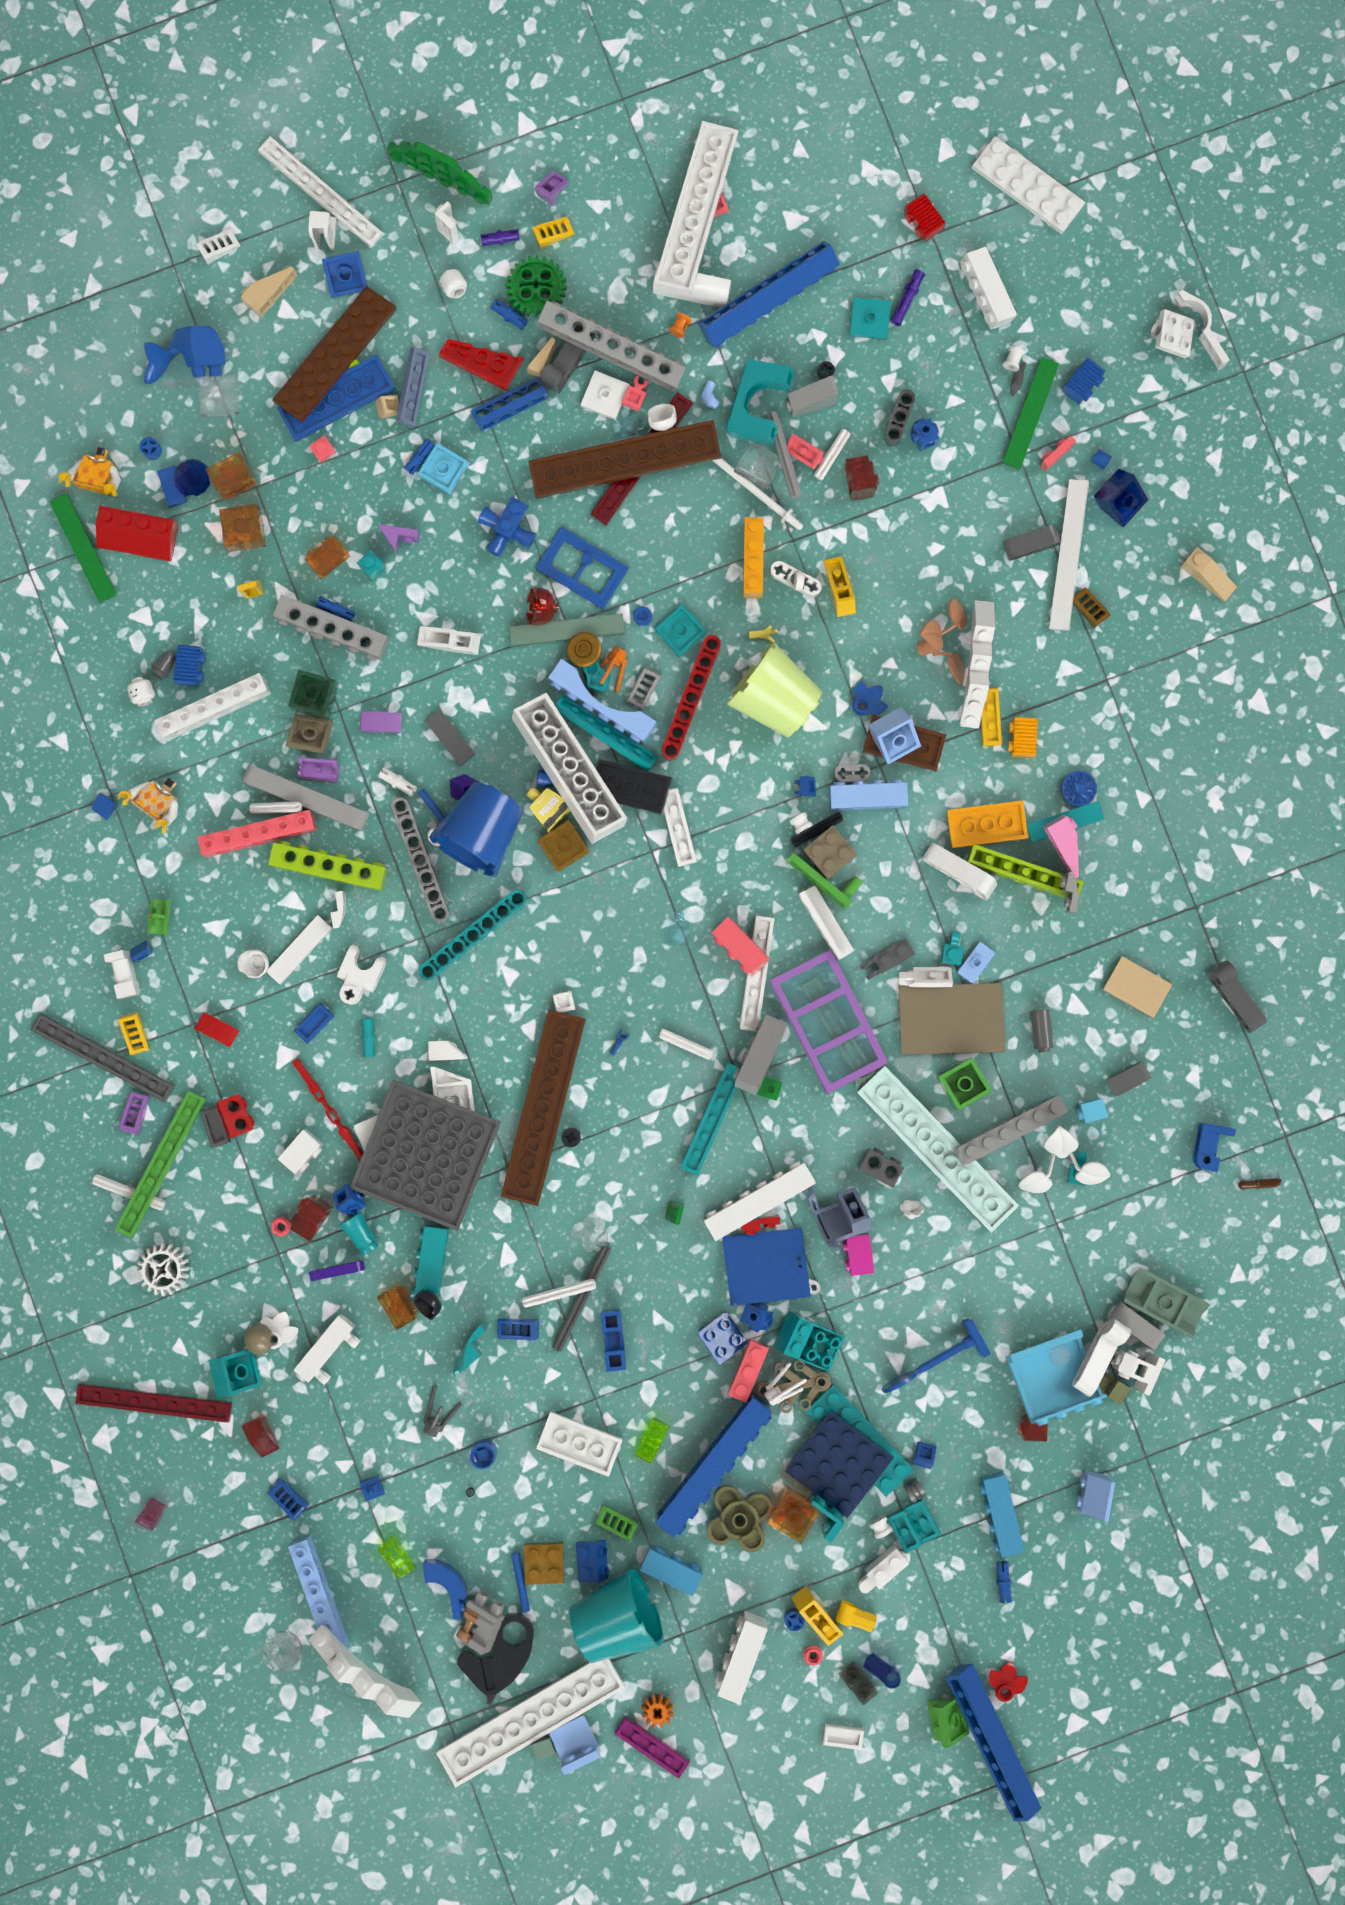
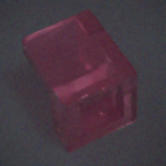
M150 1498L143 1512L138 1515L135 1523L153 1531L159 1524L168 1506Z

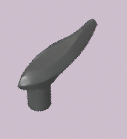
M1026 362L1019 366V370L1012 377L1010 384L1012 396L1022 386Z

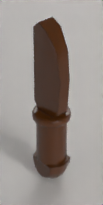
M1282 1179L1242 1180L1238 1183V1187L1242 1190L1273 1188L1279 1186Z

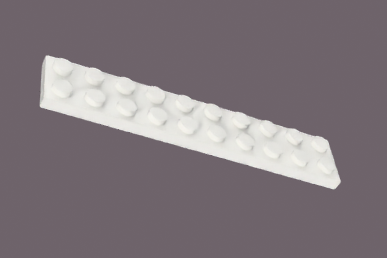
M702 121L655 277V287L691 296L739 130Z
M610 1659L595 1663L588 1662L440 1748L436 1754L456 1788L625 1689V1684Z

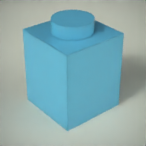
M1102 1098L1077 1104L1076 1114L1078 1120H1082V1123H1089L1108 1117Z

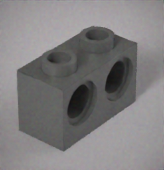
M875 1147L873 1150L868 1148L858 1169L894 1188L904 1167L900 1166L902 1162L894 1157H891L889 1160L883 1156V1151ZM877 1157L878 1165L870 1167L868 1164L869 1158ZM888 1166L895 1168L893 1176L889 1177L886 1175L885 1170Z

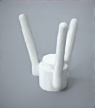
M790 1362L766 1386L768 1391L764 1395L772 1406L803 1391V1387L796 1388L807 1381L806 1379L795 1383L784 1391H781L778 1386L774 1388V1385L791 1366Z

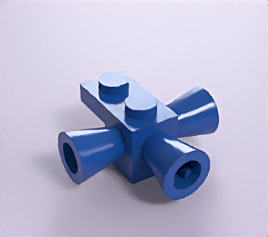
M511 497L500 517L487 506L483 508L477 523L494 528L495 537L485 547L488 552L501 558L506 542L512 544L514 539L527 550L530 549L537 533L522 529L520 526V522L529 508L527 504Z

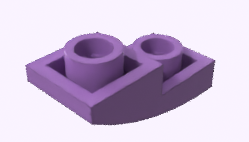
M361 712L360 731L399 734L401 732L402 714Z

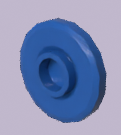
M1075 771L1064 778L1061 784V793L1067 803L1081 807L1089 804L1095 798L1097 784L1090 774L1084 771Z

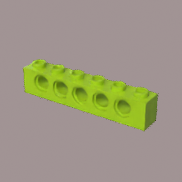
M279 841V844L273 843L268 863L271 867L383 892L388 869L383 867V863L373 861L371 865L365 863V859L357 857L349 860L346 859V855L339 853L331 856L327 855L328 851L317 849L314 852L309 851V847L298 845V848L291 847V843ZM295 852V860L289 862L287 860L288 854ZM313 856L314 864L307 866L306 859ZM331 860L333 862L332 869L325 870L324 864ZM348 864L351 865L352 871L349 874H344L343 867ZM369 869L370 876L363 879L361 876L362 871Z
M975 844L970 848L966 861L983 871L1062 898L1069 896L1068 893H1063V887H1060L1061 878L1065 876L1064 874ZM1075 879L1079 898L1084 881Z

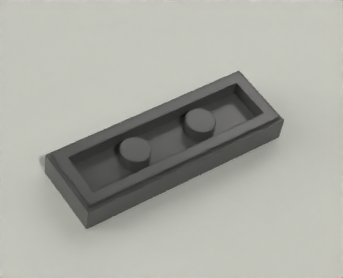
M440 709L425 720L460 766L475 755Z

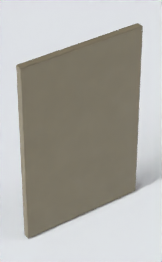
M1002 983L953 984L952 987L898 986L901 1055L1005 1052Z

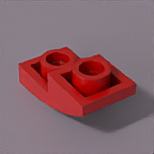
M205 1012L202 1013L194 1027L195 1030L227 1047H231L239 1033L238 1029Z
M780 1216L759 1217L741 1226L740 1229L744 1231V1234L756 1235V1231H760L761 1224H764L766 1228H776V1225H780Z

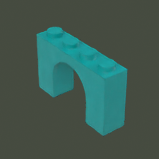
M748 359L747 364L742 370L743 377L741 383L737 386V396L731 406L732 413L730 419L726 422V431L731 438L773 445L778 426L774 420L751 416L748 409L752 397L763 389L770 388L790 392L795 373L790 366Z

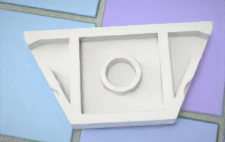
M430 1067L434 1096L475 1111L471 1079L437 1067Z

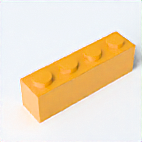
M745 517L743 598H762L764 518Z

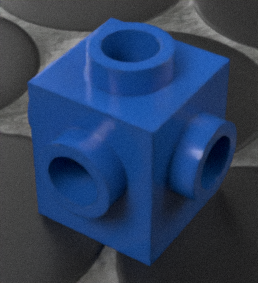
M922 418L914 422L910 437L912 442L917 444L919 451L938 443L939 430L937 424L933 423L931 418L926 420Z
M345 1184L332 1194L336 1209L351 1217L366 1206L364 1194L350 1189L348 1184Z
M757 1303V1305L746 1304L740 1321L748 1324V1328L755 1332L760 1330L767 1331L772 1325L774 1312L769 1311L768 1306L762 1303Z

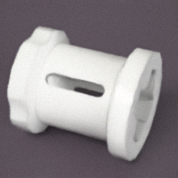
M1010 346L1008 349L1009 354L1007 360L1003 362V367L1011 371H1018L1020 359L1024 356L1025 351L1020 347Z

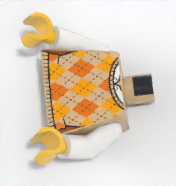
M169 777L162 785L155 781L145 782L131 788L127 792L121 791L118 794L117 799L125 798L122 805H127L129 799H132L130 801L132 804L156 821L155 830L158 827H163L162 833H166L167 826L177 818L178 798L171 793L177 783Z

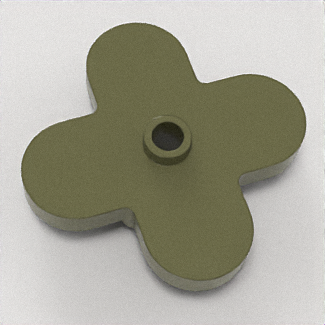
M721 1486L717 1489L714 1496L715 1505L720 1515L709 1522L707 1526L708 1538L717 1545H723L736 1539L745 1551H759L765 1542L764 1532L759 1523L769 1517L772 1512L770 1498L764 1493L757 1492L744 1499L734 1486ZM742 1515L743 1519L741 1521L736 1520V1516Z

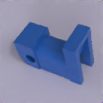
M1199 1122L1193 1153L1194 1165L1200 1169L1218 1172L1220 1158L1216 1157L1219 1136L1221 1134L1235 1137L1236 1129Z

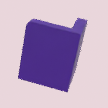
M466 774L450 779L451 797L459 800L473 782L479 781Z

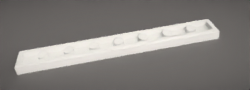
M271 136L258 149L262 156L333 217H336L340 223L368 247L372 248L383 236L382 231Z
M1069 479L1049 627L1051 630L1069 631L1089 488L1088 480Z

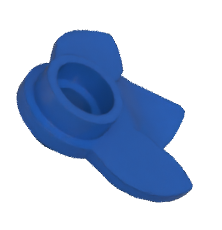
M860 682L855 687L853 692L855 700L852 703V709L855 714L860 716L868 713L879 715L888 708L886 703L880 701L883 694L882 686L877 685L867 688L865 683ZM863 703L865 708L863 710L859 709L858 704Z

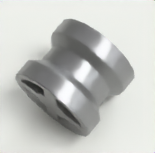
M916 1478L909 1485L905 1484L903 1486L913 1503L920 1496L924 1497L927 1495Z

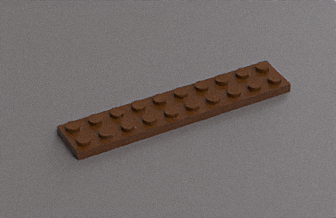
M714 420L529 460L535 497L539 499L722 458Z
M548 1009L501 1197L539 1206L586 1021L584 1018Z

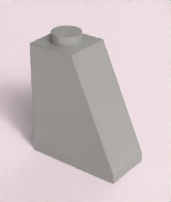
M829 376L788 393L787 400L785 401L787 412H791L792 417L835 406L838 390L834 376Z

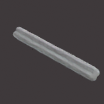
M771 411L767 414V419L774 420L778 426L774 443L790 497L796 499L801 496V491L778 413Z

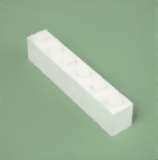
M797 1161L789 1166V1171L785 1173L780 1171L773 1175V1180L770 1182L763 1181L757 1184V1189L751 1193L747 1190L739 1195L740 1199L733 1202L730 1200L722 1205L723 1209L718 1212L714 1209L705 1215L707 1218L704 1219V1222L714 1240H719L816 1184L804 1162L800 1164Z

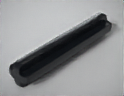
M836 812L791 838L792 844L797 847L828 830L831 826L842 822L843 817L841 813Z

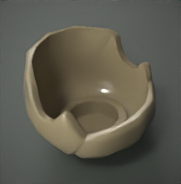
M262 1323L254 1324L249 1328L244 1336V1342L248 1351L255 1355L266 1354L273 1345V1342H270L272 1331Z

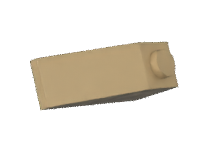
M291 266L253 282L243 290L240 298L247 307L262 318L298 275Z
M1198 547L1180 566L1223 602L1237 588L1215 561Z

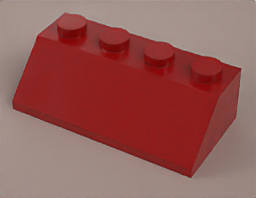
M99 505L95 523L97 548L172 562L179 525L175 520Z

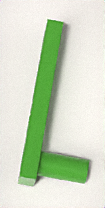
M794 852L786 861L844 910L853 902L850 898L863 884L858 877L853 876L843 890L840 891Z

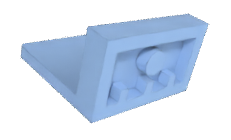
M584 1715L565 1723L549 1733L562 1760L561 1769L564 1775L600 1758L601 1749Z

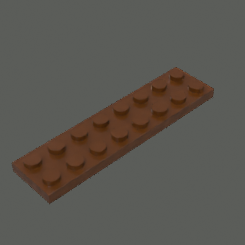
M366 286L272 399L274 404L303 424L352 362L356 360L397 310L396 306Z

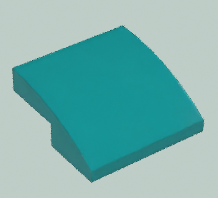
M923 1498L887 1517L905 1553L921 1547L923 1543L941 1535V1531Z

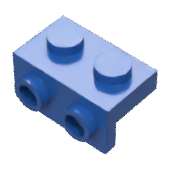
M606 1540L576 1542L578 1582L600 1583L608 1579L609 1568L607 1565L608 1550Z

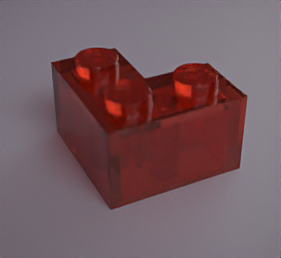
M868 455L845 459L844 467L851 501L872 498L879 485L878 475L874 474L873 462L869 461Z
M315 1195L306 1197V1199L303 1198L297 1207L300 1210L290 1222L292 1224L290 1229L307 1241L313 1240L333 1207Z

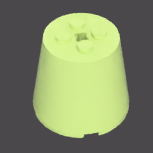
M771 642L760 654V662L756 666L752 664L730 695L729 699L731 700H728L726 704L788 738L807 722L809 713L813 712L819 704L818 700L822 695V690L776 643Z

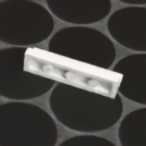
M814 885L808 890L801 892L798 895L836 960L838 961L852 953L854 949L816 886Z

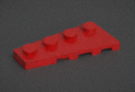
M447 339L439 353L440 358L504 391L508 389L524 361V357L509 356L508 353H497L489 351L488 348L473 347L472 344Z

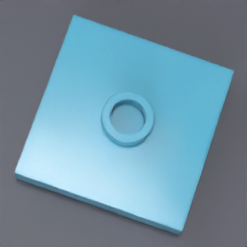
M436 443L417 475L450 495L470 463L441 444Z

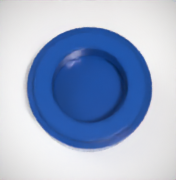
M641 606L634 611L633 619L637 625L647 626L651 623L653 615L649 608Z

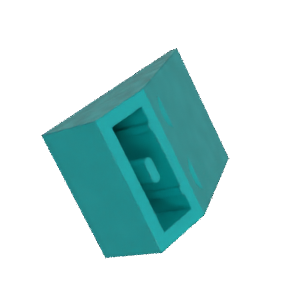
M789 1311L773 1347L783 1354L829 1372L845 1336Z

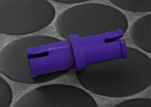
M517 228L481 234L482 246L504 245L507 242L520 241L519 231Z

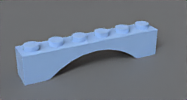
M562 659L548 677L553 688L558 691L564 690L567 692L566 696L573 701L579 700L583 703L582 707L590 712L594 710L599 713L598 717L605 722L611 721L615 724L613 726L621 733L626 731L630 734L629 738L637 743L640 741L645 743L657 725L655 720L641 711H618L597 701L584 687L577 669Z

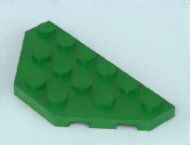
M395 142L389 143L387 151L394 162H402L413 171L418 170L429 179L435 178L439 180L445 187L449 188L451 186L457 189L460 194L473 197L480 204L486 203L490 205L493 199L491 191L486 186L481 188V185L477 182L478 179L467 170L463 172L461 167L458 166V162L452 157L421 142H414L413 145L410 142H400L399 145Z

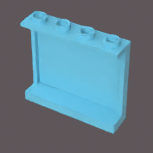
M1081 1329L1005 1357L1031 1424L1038 1423V1426L1049 1423V1418L1055 1416L1057 1420L1066 1417V1412L1073 1410L1074 1413L1085 1409L1084 1405L1091 1403V1406L1103 1403L1102 1399L1107 1397V1394H1102L1099 1385L1090 1397L1072 1386V1382L1086 1355L1081 1338L1084 1337Z

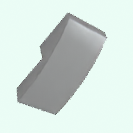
M1068 872L1065 876H1062L1060 887H1063V893L1069 894L1064 902V908H1067L1066 913L1075 914L1078 908V889L1073 872Z

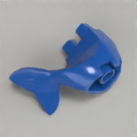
M189 326L175 329L166 350L153 342L144 343V350L148 359L144 376V383L147 385L157 381L163 375L172 359L179 353L183 355L187 367H191L193 378L206 377L204 366H208L209 377L222 376L221 365H225L224 346L216 331L210 326Z

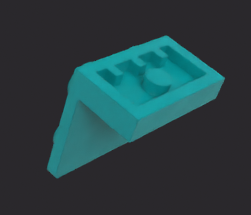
M811 1493L809 1495L810 1503L828 1516L822 1525L824 1539L831 1543L845 1525L843 1516L834 1506L829 1507L825 1503L826 1500L818 1494L813 1495Z

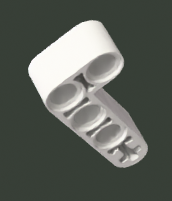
M931 843L922 857L924 862L970 888L975 895L987 901L997 886L996 880L991 875L935 843Z
M1116 1319L1104 1322L1098 1329L1072 1382V1386L1088 1397L1092 1396L1117 1346L1124 1344L1128 1340L1131 1329Z

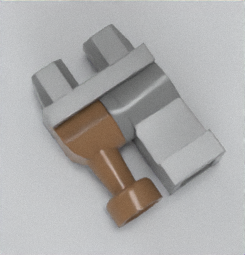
M479 1591L474 1599L468 1601L467 1608L464 1611L465 1625L459 1628L456 1634L460 1640L469 1642L467 1646L480 1655L491 1650L501 1626V1621L505 1617L502 1614L504 1604L494 1600L491 1606L488 1605L489 1594L485 1591ZM474 1625H476V1626H478V1627H477V1629H476V1631H475V1634H474V1636H473V1633H472L471 1630H472V1628L474 1627Z

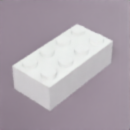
M744 1611L743 1615H739L735 1626L737 1627L736 1634L731 1635L729 1653L725 1652L722 1660V1672L718 1671L715 1678L717 1696L740 1704L768 1630L765 1618Z

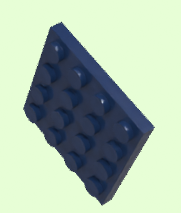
M830 1409L785 1468V1472L815 1495L818 1494L826 1500L828 1505L834 1506L848 1519L894 1459V1456Z

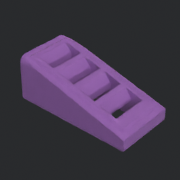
M130 1092L118 1129L122 1132L140 1135L149 1096ZM133 1099L142 1101V1104L133 1103ZM132 1107H133V1108H137V1109H140V1111H139V1112L132 1111L131 1108H132ZM129 1116H136L137 1120L131 1119ZM128 1123H131V1124H135V1126H134V1127H130V1126H127V1124H128Z

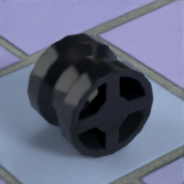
M568 1128L562 1133L561 1139L565 1146L574 1147L580 1143L581 1134L575 1128Z

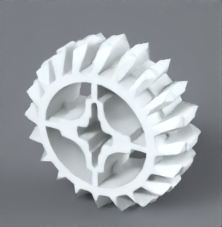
M161 1243L160 1248L156 1244L153 1245V1250L151 1248L146 1249L147 1254L141 1255L144 1261H138L137 1263L142 1266V1268L137 1269L138 1273L142 1272L138 1280L144 1279L145 1281L141 1286L149 1285L147 1291L150 1292L154 1289V1295H158L159 1292H161L162 1296H165L167 1292L171 1295L174 1293V1289L179 1291L181 1289L180 1285L186 1284L182 1278H189V1275L184 1273L190 1270V1267H185L184 1265L189 1260L182 1259L185 1253L178 1254L179 1247L173 1250V1244H169L166 1248L165 1243ZM158 1254L169 1256L163 1262L153 1259ZM174 1261L177 1265V1272H175L172 1268V1264ZM164 1265H166V1266H165V1269H164L166 1272H165V1273H162V1272H161V1271H162V1268H161V1267L164 1266ZM149 1267L154 1269L153 1278L150 1275ZM163 1277L174 1280L169 1285L158 1283Z

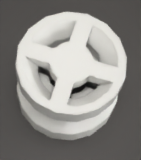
M806 812L789 821L795 827L796 834L813 826L812 822L808 821Z
M881 1515L869 1522L870 1528L875 1532L874 1536L876 1539L888 1535L893 1530L891 1525L887 1523L886 1515Z

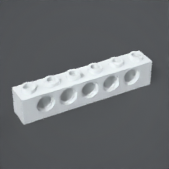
M258 673L155 720V723L162 738L169 741L271 695L265 678Z

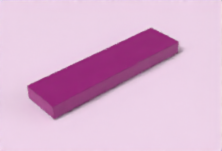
M627 1716L623 1718L614 1732L616 1736L677 1778L681 1777L690 1763L688 1758Z

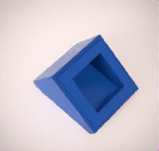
M99 793L92 806V810L108 820L118 804L103 793Z
M147 941L140 943L130 950L131 960L136 962L153 954V950Z
M918 1441L912 1464L931 1469L934 1465L937 1446Z

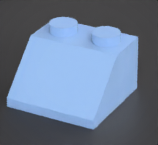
M902 707L868 725L873 740L887 764L921 747L912 719Z
M1084 1471V1476L1080 1477L1079 1486L1081 1487V1493L1077 1495L1076 1507H1078L1082 1514L1108 1522L1115 1482L1108 1475Z

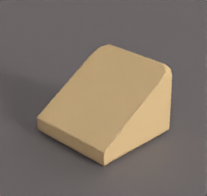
M398 395L380 396L376 400L379 418L397 415L399 408Z

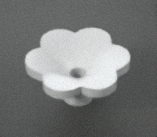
M905 1200L900 1205V1210L909 1219H914L924 1212V1207L921 1206L919 1201Z

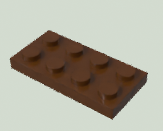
M872 715L870 724L882 717ZM914 726L921 747L895 761L936 772L946 734ZM868 729L862 753L883 758Z

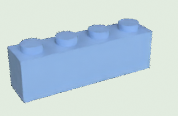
M882 780L872 781V784H864V781H855L853 785H845V782L833 783L834 786L829 787L830 811L906 808L908 806L907 782L902 783V780H891V783H883Z

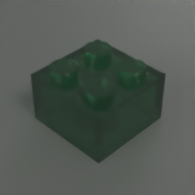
M298 670L288 707L297 712L329 720L339 683L335 679Z

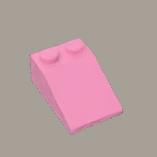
M1061 815L1044 825L1043 828L1067 871L1073 872L1076 879L1079 877L1077 832L1075 831L1077 825L1072 817Z

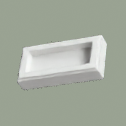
M825 1723L822 1743L827 1746L862 1750L864 1728Z

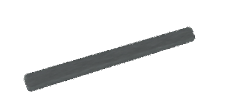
M602 1245L585 1280L594 1279L596 1282L611 1252L610 1247ZM591 1290L577 1295L552 1346L554 1350L562 1351Z

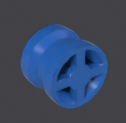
M146 437L140 442V451L147 459L155 460L160 457L162 448L154 438Z
M791 1608L785 1613V1625L790 1631L795 1632L803 1628L805 1623L804 1617L797 1608Z

